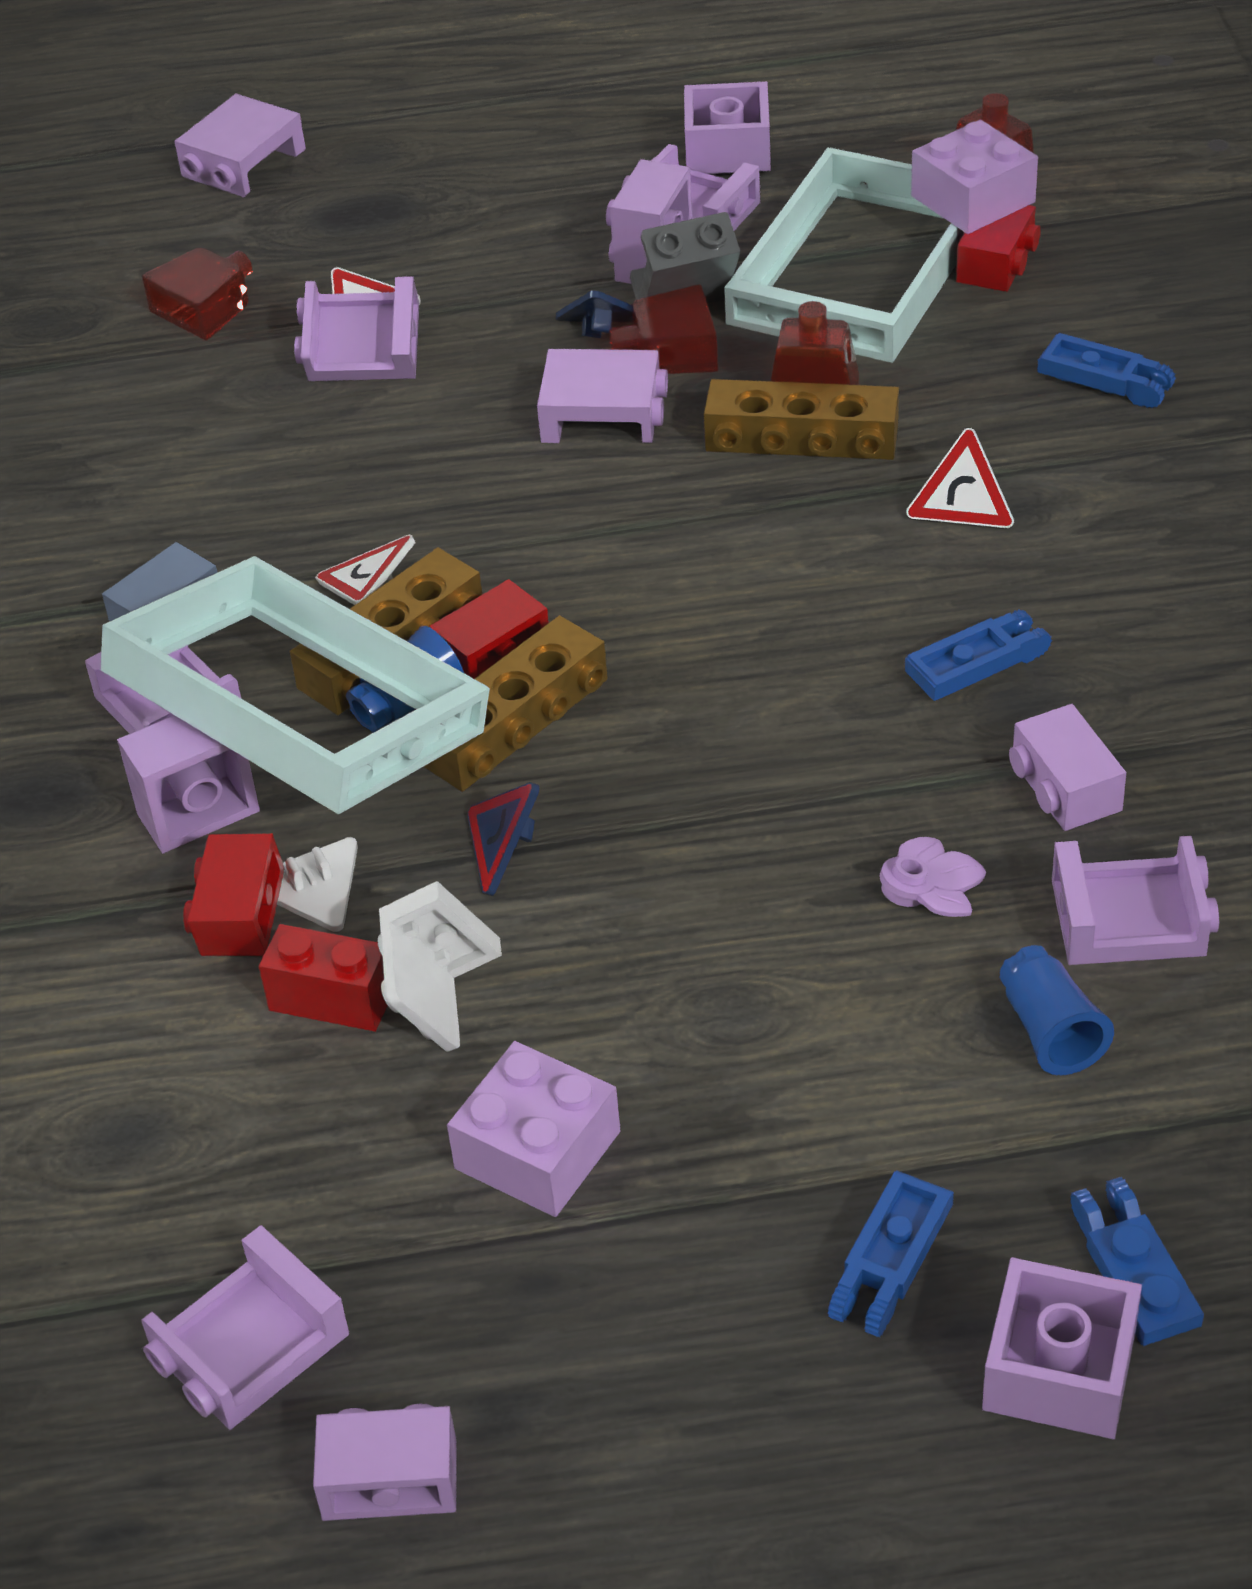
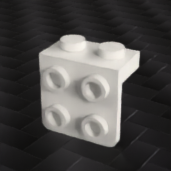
M436 881L379 909L381 934L378 936V946L383 956L384 981H382L381 990L385 1002L392 1011L401 1013L419 1029L426 1039H432L448 1052L460 1047L454 978L502 956L500 938Z

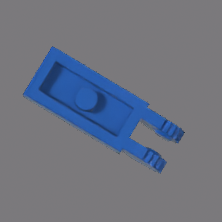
M1062 333L1055 335L1038 359V373L1056 377L1062 381H1070L1096 388L1105 393L1126 395L1134 405L1141 407L1144 405L1146 408L1160 405L1165 396L1164 391H1168L1176 379V373H1173V369L1169 368V365H1161L1157 361L1143 358V355Z
M1014 610L1012 614L1008 613L994 620L989 618L907 655L905 658V672L933 701H936L1020 663V661L1029 663L1036 657L1039 658L1048 651L1052 640L1051 636L1043 628H1033L1030 632L1033 618L1024 610Z
M894 1171L844 1262V1274L832 1295L828 1308V1317L844 1322L857 1301L861 1285L864 1284L879 1290L875 1301L867 1311L865 1332L877 1337L883 1335L887 1324H889L894 1314L898 1298L904 1299L953 1206L954 1192L900 1171Z
M1119 1177L1109 1180L1105 1184L1108 1202L1119 1220L1118 1223L1106 1227L1101 1210L1089 1190L1087 1191L1085 1188L1072 1192L1070 1196L1071 1208L1087 1239L1086 1248L1102 1276L1142 1284L1135 1331L1140 1344L1145 1346L1202 1327L1203 1311L1146 1214L1141 1215L1137 1198L1125 1179Z

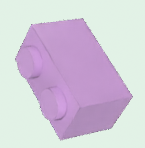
M1073 704L1015 723L1013 747L1009 750L1011 766L1015 774L1019 778H1025L1033 788L1041 809L1047 814L1051 813L1064 831L1123 810L1127 772Z
M414 1404L404 1409L384 1411L350 1408L342 1410L337 1414L317 1415L313 1487L322 1520L456 1512V1436L450 1406L434 1407L427 1404Z

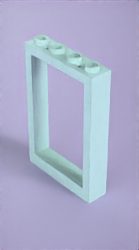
M828 147L725 286L726 325L893 363L956 266L958 243L965 232L952 223L949 225L892 313L772 287L837 196L943 218L911 196L912 164Z
M255 556L105 623L102 627L101 671L338 815L484 732L489 687ZM252 615L416 710L334 754L170 657L168 654Z

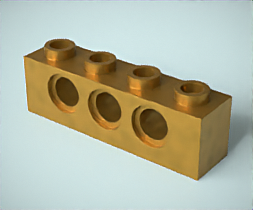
M711 379L704 411L706 451L894 460L898 430L899 387Z
M437 547L350 608V610L407 641L420 626L429 627L481 596L480 572ZM301 643L290 650L297 689L336 715H340L347 710L350 704L346 699V692L358 685L361 678Z
M560 615L475 678V680L490 688L484 732L423 767L461 792L465 791L480 778L487 776L495 766L517 749L527 745L531 738L553 721L562 718L571 707L589 693L599 689L608 679L604 641Z

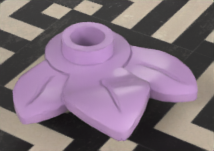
M917 837L901 844L897 857L890 858L884 862L880 871L881 889L887 899L900 906L914 907L922 904L938 915L948 917L970 916L972 907L963 892L979 885L985 878L986 870L969 855L956 851L945 853L944 847L938 839Z

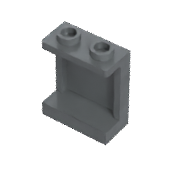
M717 213L642 231L641 241L647 258L645 268L632 270L630 274L631 285L640 309L657 315L725 299V286L734 275L740 255V249L728 213Z

